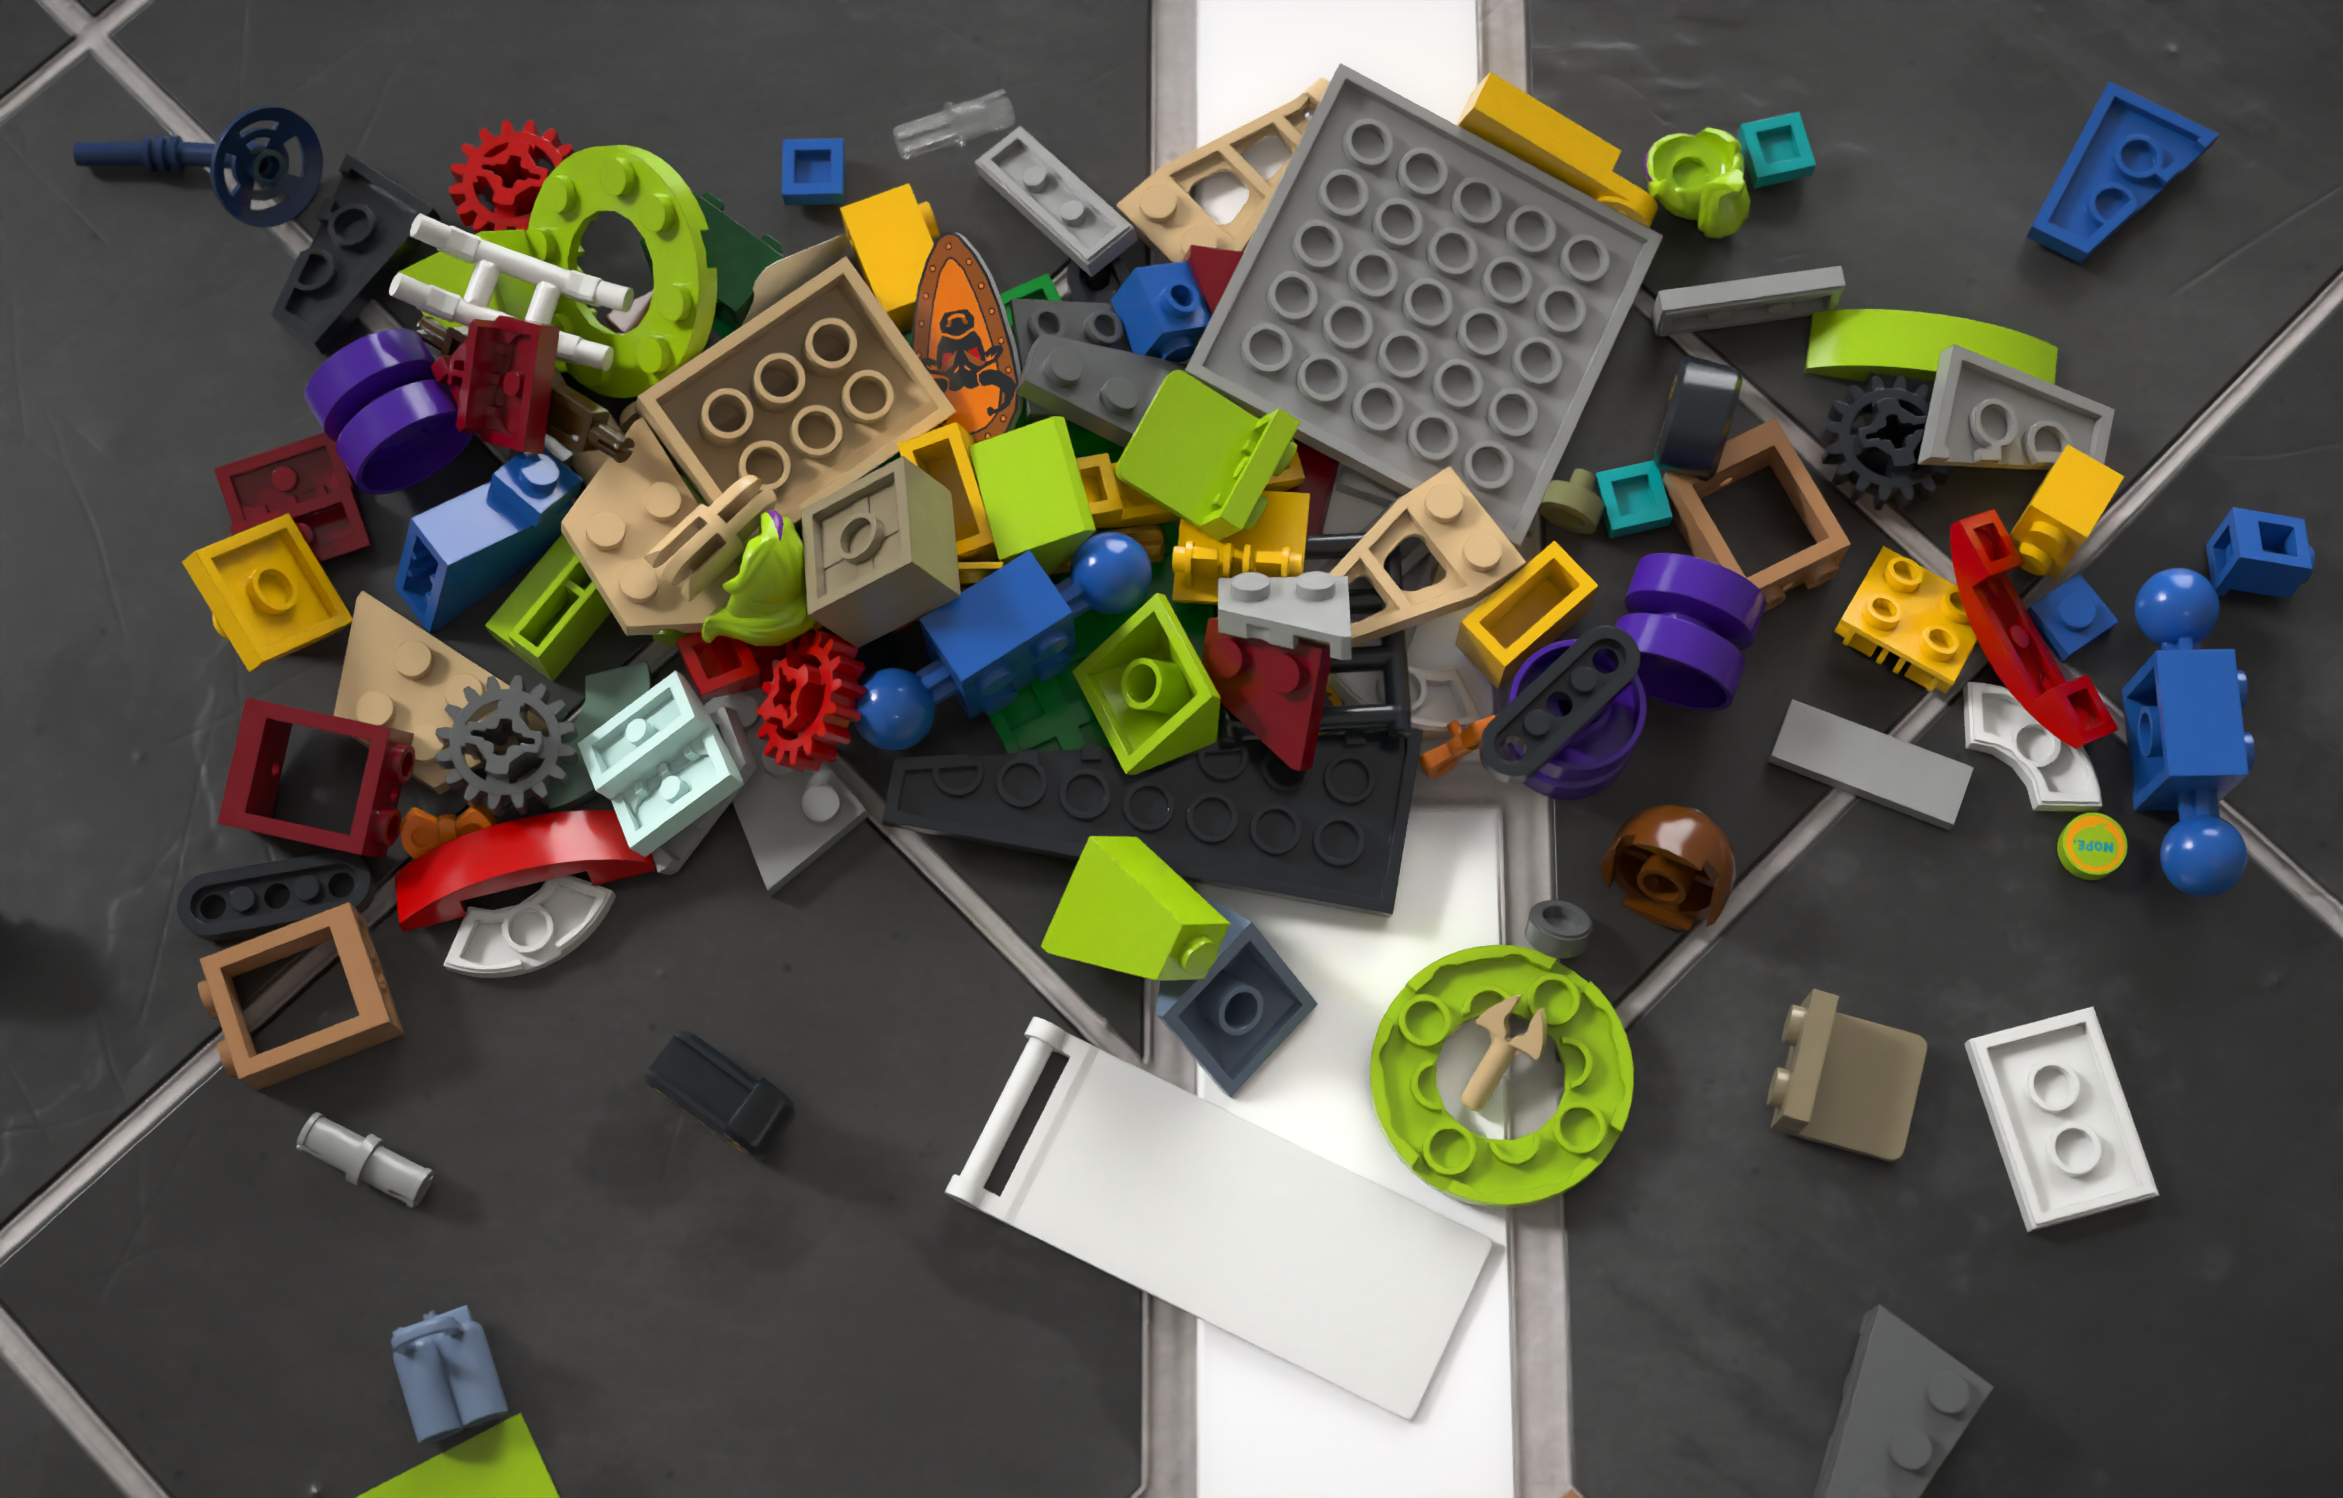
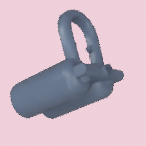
M468 1305L440 1315H436V1311H431L429 1314L425 1313L422 1315L424 1321L405 1328L398 1327L393 1332L394 1336L391 1339L394 1351L393 1361L418 1444L423 1445L448 1438L461 1432L464 1428L479 1426L499 1419L509 1413L484 1329L480 1323L473 1321Z

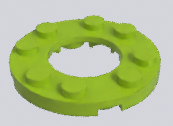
M629 145L595 146L572 154L563 160L549 177L545 179L535 201L528 230L525 233L533 258L583 274L584 272L577 265V257L583 256L585 252L580 244L581 237L590 222L597 220L598 216L603 212L615 211L631 220L644 237L653 264L654 289L649 310L636 328L625 334L614 333L597 321V311L594 308L588 309L585 303L564 297L563 294L560 295L552 318L554 326L560 327V331L580 336L584 340L610 346L614 349L613 362L607 371L582 364L575 365L565 362L568 369L567 372L573 378L601 395L613 398L637 397L702 353L715 315L717 268H707L706 250L700 232L709 230L696 198L681 176L660 157L639 147Z
M1513 945L1476 946L1446 955L1423 968L1406 983L1405 987L1390 1004L1378 1026L1371 1051L1369 1086L1374 1113L1380 1129L1396 1156L1415 1176L1428 1186L1455 1200L1489 1208H1516L1542 1203L1558 1197L1577 1186L1599 1167L1610 1153L1626 1123L1632 1102L1634 1068L1625 1030L1614 1008L1603 993L1591 981L1588 983L1573 970L1557 962L1558 958L1546 955L1534 949ZM1523 994L1517 1007L1510 1015L1530 1023L1536 1011L1541 1007L1545 1008L1547 1037L1554 1043L1564 1066V1093L1555 1114L1537 1131L1514 1140L1487 1139L1460 1125L1446 1111L1436 1087L1437 1059L1445 1041L1464 1023L1479 1018L1485 1011L1509 997Z

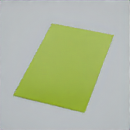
M519 1413L356 1498L560 1497L522 1414Z

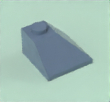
M1210 898L1208 903L1230 923L1219 947L1216 961L1209 969L1205 979L1160 981L1155 1014L1218 1088L1231 1098L1318 1003L1251 921Z

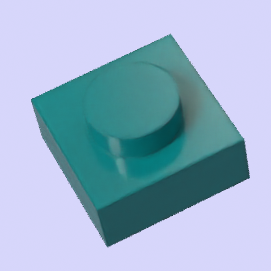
M1800 112L1740 125L1737 136L1742 146L1743 156L1753 188L1812 176L1816 163Z
M1654 461L1606 470L1595 474L1597 481L1594 487L1597 496L1605 504L1603 519L1609 539L1670 525L1673 516L1659 468L1656 467Z

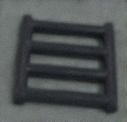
M1367 532L1307 535L1304 560L1344 558ZM1399 544L1386 558L1384 569L1400 590H1403ZM1374 588L1349 589L1350 615L1376 614L1387 606ZM1213 605L1214 617H1218V605ZM1406 629L1381 637V645L1352 647L1351 660L1332 658L1329 674L1383 671L1385 704L1323 707L1319 733L1388 729V735L1392 738H1406L1411 735L1410 718L1412 714ZM1220 703L1218 726L1220 730V744L1222 746H1239L1243 743V737L1256 736Z

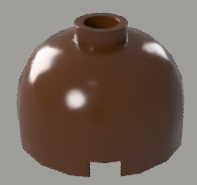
M1678 805L1651 806L1628 818L1616 833L1601 862L1603 880L1610 889L1615 880L1617 885L1627 893L1622 904L1633 913L1655 924L1677 930H1691L1695 920L1707 919L1706 927L1715 924L1731 895L1736 879L1733 846L1724 832L1702 811Z

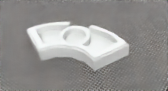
M1378 638L1355 647L1379 646L1381 641ZM1408 665L1412 714L1410 718L1411 728L1423 730L1422 738H1452L1446 726L1448 723L1458 720L1464 731L1470 724L1482 719L1457 668L1433 672ZM1383 671L1329 674L1328 685L1347 705L1385 704Z
M1966 683L1963 688L1966 749L1992 754L2011 766L2027 787L2033 811L2097 812L2103 806L2097 775L2084 747L2074 749L2054 736L2023 708L2007 688L1987 683Z
M566 875L546 880L539 891L518 905L496 910L469 906L466 917H464L443 966L448 971L479 978L512 977L544 968L562 959L589 938L609 912L616 895L612 890L598 885L593 886L590 882Z

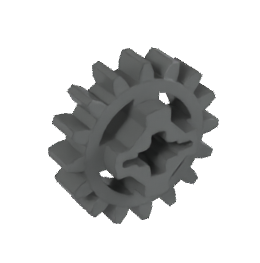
M519 675L514 676L509 689H501L495 676L488 677V692L479 695L470 686L464 688L463 691L468 704L463 709L448 704L445 711L454 723L453 727L436 728L435 733L440 743L450 747L435 754L436 761L441 769H453L445 778L450 789L454 792L468 786L464 794V800L467 805L474 809L486 798L489 810L493 816H500L505 802H513L520 816L525 815L528 808L527 799L533 796L544 805H548L551 799L546 787L551 782L564 787L569 783V779L562 770L561 765L578 762V754L575 748L564 744L578 737L574 723L561 722L569 713L565 703L561 699L547 705L550 693L547 686L542 683L537 685L531 693H527L524 680ZM497 710L495 713H493L483 721L478 722L482 717H484L488 713ZM528 711L544 722L548 728L549 737L543 736L541 731H534L528 728ZM508 736H515L520 746H509L506 755L499 756L495 746H504L508 741ZM465 754L471 755L474 760L486 762V780L471 771L467 765ZM532 769H538L531 776L517 782L519 778L527 774Z

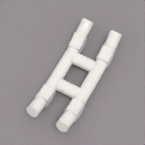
M421 213L413 221L410 230L411 237L436 247L438 251L470 264L476 263L464 299L460 298V295L448 292L432 284L427 285L400 272L394 277L389 289L390 296L416 306L418 310L468 326L474 319L494 321L499 315L514 317L488 307L500 272L536 285L525 319L549 325L551 324L561 294L564 297L596 307L603 306L622 312H628L634 300L632 288L609 283L601 278L586 275L575 270L570 271L482 240L479 236L454 226L445 225ZM562 331L559 332L557 360L575 365L582 364L604 371L609 370L614 358V349L612 347L584 340L580 336Z

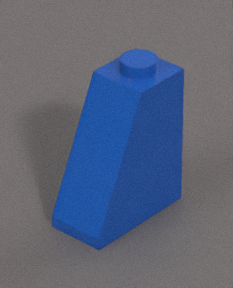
M490 481L412 517L394 586L395 590L429 634L441 629L544 555L562 534L561 521L573 506L571 500L536 528L489 488Z

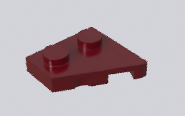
M1218 617L1208 618L1201 662L1220 696V703L1291 769L1297 771L1312 769L1332 658H1330V645L1298 637L1299 644L1294 649L1270 644L1259 638H1242L1218 632Z

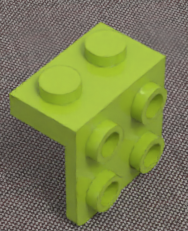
M1175 370L1164 378L1116 464L1115 472L1119 480L1216 541H1219L1242 529L1249 531L1256 524L1268 502V498L1263 496L1262 492L1272 475L1278 477L1286 469L1296 452L1297 444L1292 442L1291 439L1301 421L1281 408L1258 419L1186 372Z

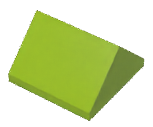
M1053 416L968 446L998 558L1004 565L1030 550L1047 576H1049L1096 531L1064 417Z
M1156 593L1072 671L1125 774L1136 775L1217 742L1220 696L1165 594Z

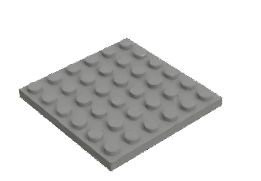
M1339 63L1184 372L1258 419L1281 408L1301 421L1293 435L1294 439L1403 496L1450 466L1513 546L1518 549L1525 538L1663 235L1352 68Z

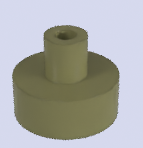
M1575 469L1569 482L1561 480L1550 481L1538 511L1549 522L1568 531L1580 534L1594 533L1605 510V504L1602 499L1592 492L1597 477L1587 470Z

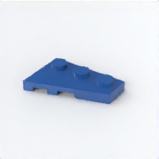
M2109 81L2026 237L2082 264L2211 148L2220 134Z

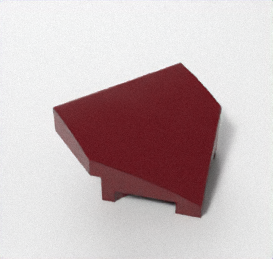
M500 315L494 321L474 319L468 325V338L451 356L441 355L431 366L437 383L448 384L458 406L457 422L455 423L460 433L480 434L484 442L513 450L543 453L560 327Z

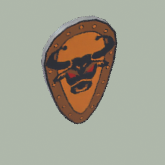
M945 232L936 239L925 262L918 285L911 348L957 411L932 430L957 422L973 437L974 442L978 443L1014 430L1023 404V397L1015 394L1022 373L1016 343L992 274L979 252L965 236L956 232Z

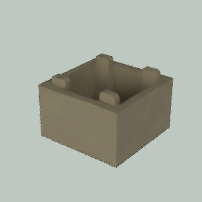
M902 456L801 510L808 616L856 648H860L961 597L952 493L906 457Z

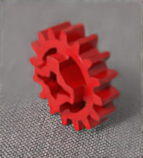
M505 120L502 122L501 135L494 137L485 128L479 130L483 144L478 148L464 143L461 146V150L467 164H452L450 168L458 184L449 187V193L455 205L459 206L456 211L465 227L473 225L472 229L475 234L481 231L525 230L526 232L537 196L543 182L550 175L547 168L540 167V158L555 169L563 160L574 154L570 144L562 145L557 131L553 128L546 131L540 137L534 121L528 120L522 132H515L510 121ZM479 194L485 195L487 202L494 204V213L481 204Z
M818 630L816 634L808 631L801 635L800 643L794 641L786 643V658L783 660H773V681L763 682L761 688L768 694V697L757 708V715L763 716L765 721L757 735L759 739L768 741L763 753L765 756L775 758V764L804 772L805 769L818 772L822 760L830 763L836 760V744H849L851 738L848 725L850 721H860L861 713L854 709L856 700L866 694V687L860 686L857 683V679L865 670L864 663L855 661L858 648L846 643V640L839 636Z

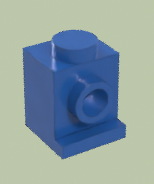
M2232 507L2206 544L2211 584L2219 596H2225L2230 589L2290 599L2301 583H2306L2309 580L2314 569L2315 553L2308 544L2305 519Z

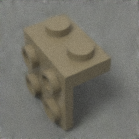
M1813 989L1800 1006L1791 1005L1786 1018L1782 1043L1790 1044L1785 1069L1780 1067L1775 1069L1768 1092L1767 1105L1775 1107L1770 1129L1882 1161H1896L1903 1155L1927 1053V1043L1918 1034L1836 1012L1839 1000L1838 995Z

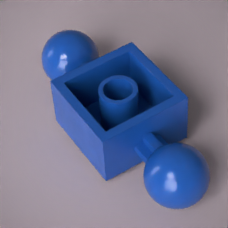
M1106 532L1095 535L1086 540L1074 554L1070 567V577L1054 586L1029 550L961 592V597L921 617L919 620L931 664L915 674L904 669L887 668L868 676L860 684V686L866 687V694L856 700L854 709L861 713L860 721L854 722L858 732L868 743L886 751L905 750L915 746L925 738L934 722L935 706L954 695L969 719H972L983 711L986 715H992L1003 710L1017 698L1018 692L1016 690L1038 677L1040 681H1047L1057 676L1072 662L1070 656L1077 653L1073 619L1089 609L1102 614L1123 613L1137 606L1146 596L1151 585L1152 566L1145 549L1136 540L1125 534Z
M2170 568L2151 576L2140 588L2135 601V618L2140 630L2151 642L2161 646V650H2156L2122 689L2134 811H2179V822L2167 832L2161 845V866L2169 882L2178 890L2190 896L2207 898L2221 895L2233 888L2243 876L2246 868L2247 849L2244 839L2231 823L2220 818L2218 802L2249 775L2248 772L2252 770L2254 765L2255 748L2252 735L2248 732L2244 733L2241 709L2245 707L2247 702L2248 686L2245 673L2242 670H2237L2235 649L2201 650V642L2211 634L2218 622L2220 604L2216 590L2204 576L2193 570Z

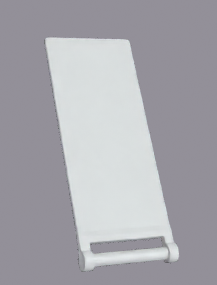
M1033 1017L1024 1034L1029 1040L961 1175L954 1174L944 1193L970 1208L979 1210L1398 1417L1405 1420L1412 1419L1491 1250L1492 1240L1471 1228L1065 1032L1051 1022ZM1051 1052H1058L1068 1057L1069 1060L999 1197L984 1189V1186Z

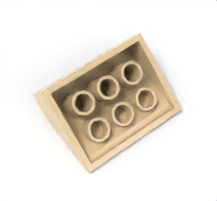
M847 256L637 397L635 411L640 418H644L667 456L708 506L745 475H754L762 479L763 483L752 499L764 490L771 488L777 498L774 510L780 515L790 518L793 524L802 519V509L861 479L899 453L897 443L929 432L957 412ZM759 527L742 542L745 549L748 541L758 536Z

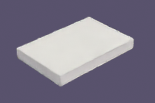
M2094 1007L1969 1039L1964 1044L2027 1232L2146 1201L2159 1195Z

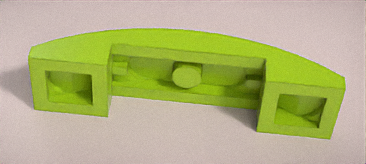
M1883 309L1813 312L1811 316L1805 373L1866 382L1870 372L1935 382L1941 352L1955 344L2055 385L2058 347L2015 330L1947 315Z

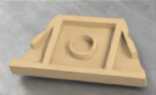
M642 417L636 420L624 435L634 441V448H629V450L633 451L632 455L623 463H617L610 456L607 458L561 521V532L626 636L658 634L665 629H676L682 633L701 632L704 620L716 608L729 602L731 593L727 592L722 584L736 577L740 573L739 567L733 561L689 603L680 593L686 581L695 572L680 584L672 586L662 576V573L673 556L657 568L652 567L644 559L646 554L699 505ZM710 556L701 566H703L712 556Z
M362 590L356 600L333 716L414 733L411 746L415 749V765L411 777L440 795L450 789L445 778L453 769H441L436 761L435 754L450 748L439 742L435 735L436 728L453 727L454 723L445 711L446 706L450 704L463 709L468 704L463 689L470 686L479 695L487 693V679L493 675ZM495 677L501 689H509V685ZM497 710L488 713L487 715L482 717L478 722L483 721L484 719L495 713ZM528 711V728L534 731H541L546 737L549 736L548 728L544 722ZM351 736L370 748L371 740ZM508 736V741L504 746H495L499 756L506 755L509 746H519V743L515 736ZM465 754L467 765L472 772L485 768V761L474 760L471 755Z

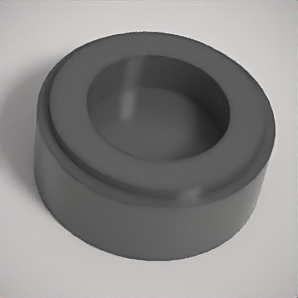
M1546 900L1535 904L1531 908L1524 933L1529 944L1536 950L1552 957L1574 958L1582 955L1587 950L1593 930V923L1584 910L1572 903L1561 900Z

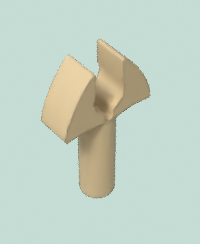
M1518 994L1499 1002L1485 1011L1476 1020V1024L1489 1030L1491 1045L1460 1097L1462 1104L1472 1111L1481 1112L1484 1110L1514 1056L1526 1052L1535 1060H1538L1545 1052L1547 1016L1544 1007L1536 1011L1526 1033L1518 1034L1512 1039L1509 1038L1511 1032L1508 1021L1509 1016L1517 1007L1523 994Z

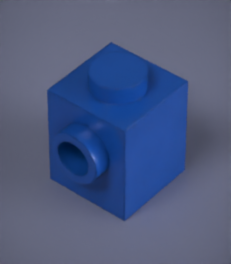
M1188 261L1135 268L1111 299L1116 315L1121 320L1123 331L1132 353L1181 363L1191 358L1211 319Z

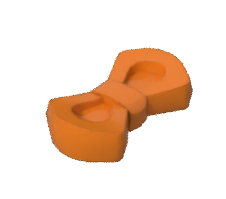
M1497 715L1475 721L1464 731L1458 720L1448 723L1446 726L1452 739L1420 755L1418 761L1422 772L1429 779H1436L1450 772L1463 757L1478 749L1486 726Z
M482 803L474 809L469 807L457 817L455 814H444L437 818L417 807H412L400 824L398 837L404 850L416 859L446 842L474 831L497 825V821L491 811Z

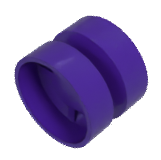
M409 329L383 330L350 343L328 358L315 371L305 388V402L326 436L330 440L337 442V453L359 489L368 494H389L425 481L455 460L469 444L474 434L460 433L455 424L457 422L458 406L448 384L437 383L431 369L432 364L436 360L419 334Z
M1654 553L1642 557L1637 563L1624 601L1625 607L1630 614L1620 617L1615 627L1626 631L1638 645L1640 665L1637 674L1643 684L1645 695L1666 704L1692 710L1718 711L1728 708L1733 702L1746 664L1740 650L1747 649L1754 641L1766 606L1764 594L1756 585L1740 574L1704 559L1675 553Z
M1578 639L1558 641L1532 654L1515 676L1506 707ZM1597 657L1593 660L1594 667L1601 673H1611L1616 670L1614 662L1607 657ZM1636 673L1633 682L1536 775L1522 783L1535 792L1547 797L1574 800L1595 795L1616 781L1629 761L1646 718V695L1638 674ZM1552 700L1546 704L1548 711L1554 716L1563 717L1570 713L1568 705L1562 700ZM1506 743L1501 746L1503 755L1508 760L1516 761L1524 756L1521 747L1515 743Z

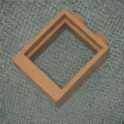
M1776 418L1726 441L1716 474L1708 481L1665 471L1662 481L1673 516L1672 519L1694 557L1726 567L1756 585L1766 599L1763 613L1779 605L1786 598L1784 592L1802 583H1805L1808 589L1815 588L1829 581L1841 571L1839 565L1851 543ZM1770 465L1816 544L1746 578L1700 499Z
M350 902L200 959L206 980L198 983L199 994L208 1015L212 1019L219 1018L225 1036L224 1040L217 1042L222 1064L230 1078L238 1076L239 1080L255 1091L404 1035L365 917ZM334 939L359 1016L257 1055L232 978Z

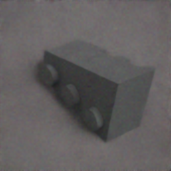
M1879 1304L1863 1315L1859 1330L1860 1338L1850 1373L1846 1377L1842 1392L1844 1396L1833 1435L1829 1439L1813 1498H1919L1993 1389V1386Z

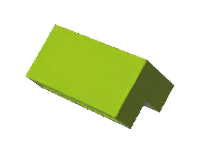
M561 534L485 626L496 641L553 682L608 617L611 610L566 538Z

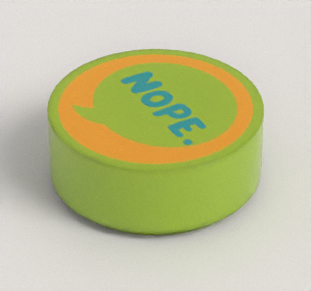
M2085 813L2074 818L2061 832L2057 843L2058 856L2063 866L2074 876L2084 880L2103 879L2114 872L2124 861L2127 853L2126 835L2121 826L2109 816L2100 813Z

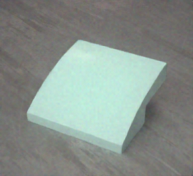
M676 670L578 743L595 791L612 801L629 848L644 857L648 856L744 785L739 770L707 710L685 677Z

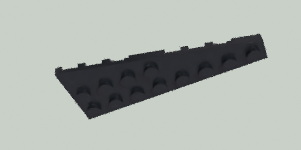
M1411 728V735L1406 738H1392L1388 735V732L1365 733V731H1347L1339 735L1318 736L1312 769L1304 771L1291 769L1260 739L1243 740L1241 745L1234 747L1222 746L1220 739H1217V742L1136 775L1125 774L1113 749L1101 748V746L1081 747V750L1049 752L1022 750L1014 754L980 756L954 754L894 758L882 824L884 826L1079 861L1089 836L1138 837L1185 881L1390 918L1394 911L1423 730Z

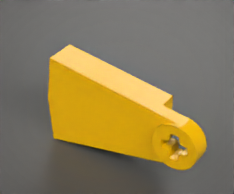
M1492 72L1470 94L1456 125L1650 228L1658 211V204L1645 190L1612 171L1621 150Z

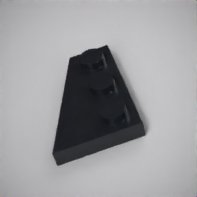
M349 152L346 153L339 168L343 178L333 199L325 198L317 215L321 224L309 249L300 251L271 313L280 327L322 355L328 351L422 244V241L410 236L411 226L417 215L421 213L436 221H442L432 206Z

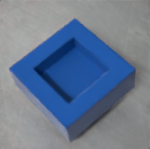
M843 138L783 139L782 198L784 205L845 204L846 149Z
M544 447L543 453L520 452L493 473L489 488L537 528L579 494L583 479Z
M2080 572L2031 604L2027 609L2038 632L2062 663L2111 631L2119 622Z

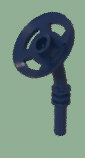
M260 106L243 112L226 126L216 144L184 142L180 135H173L169 140L166 135H160L157 139L154 136H145L142 142H76L73 148L74 161L78 167L144 166L147 172H155L157 169L161 172H169L171 168L174 172H182L185 166L210 168L214 193L225 211L240 222L261 228L285 224L303 212L314 198L323 172L322 148L312 126L297 113L279 106ZM275 121L271 129L258 127L250 129L242 135L239 134L244 128L253 123ZM294 136L299 143L302 157L299 177L288 173L289 155L284 146V143ZM257 138H266L263 145L257 142H250ZM224 169L232 170V175L237 183L231 193L225 182ZM254 182L268 186L264 189L253 190ZM282 192L287 196L272 207L251 209V200H270Z

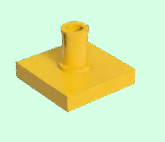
M289 513L196 550L182 561L213 612L212 620L215 629L221 636L230 640L249 672L336 634L352 623V616Z

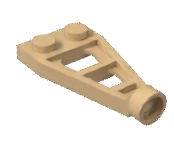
M1320 77L1294 100L1161 166L1116 204V212L1134 227L1136 235L1165 264L1182 262L1191 245L1244 252L1309 123L1305 114L1309 113L1312 117L1330 81ZM1276 136L1292 151V154L1273 177L1263 179L1242 158V154L1266 137ZM1229 172L1249 190V196L1236 217L1231 222L1221 225L1217 224L1189 196V193L1195 184L1214 174Z
M1449 466L1400 497L1329 574L1333 576H1348V586L1356 579L1366 577L1387 604L1386 608L1359 622L1351 623L1352 648L1472 606L1500 588L1526 565V561ZM1419 537L1446 571V576L1441 582L1420 590L1403 591L1400 590L1384 569V562L1404 539ZM1298 636L1303 639L1311 640V638ZM1315 639L1311 640L1318 643L1330 645V643Z

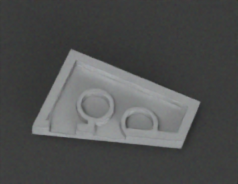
M1953 344L1940 354L1918 464L2051 470L2067 444L2104 464L2115 409Z
M758 687L749 691L712 698L703 706L708 714L724 706L737 711L755 759L757 769L732 802L766 889L771 897L866 819L869 814L864 805L825 761L822 760L818 772L806 769L804 772L775 764V758L765 756L763 752L768 741L759 739L757 735L765 721L763 716L757 715V708L762 705L768 696Z

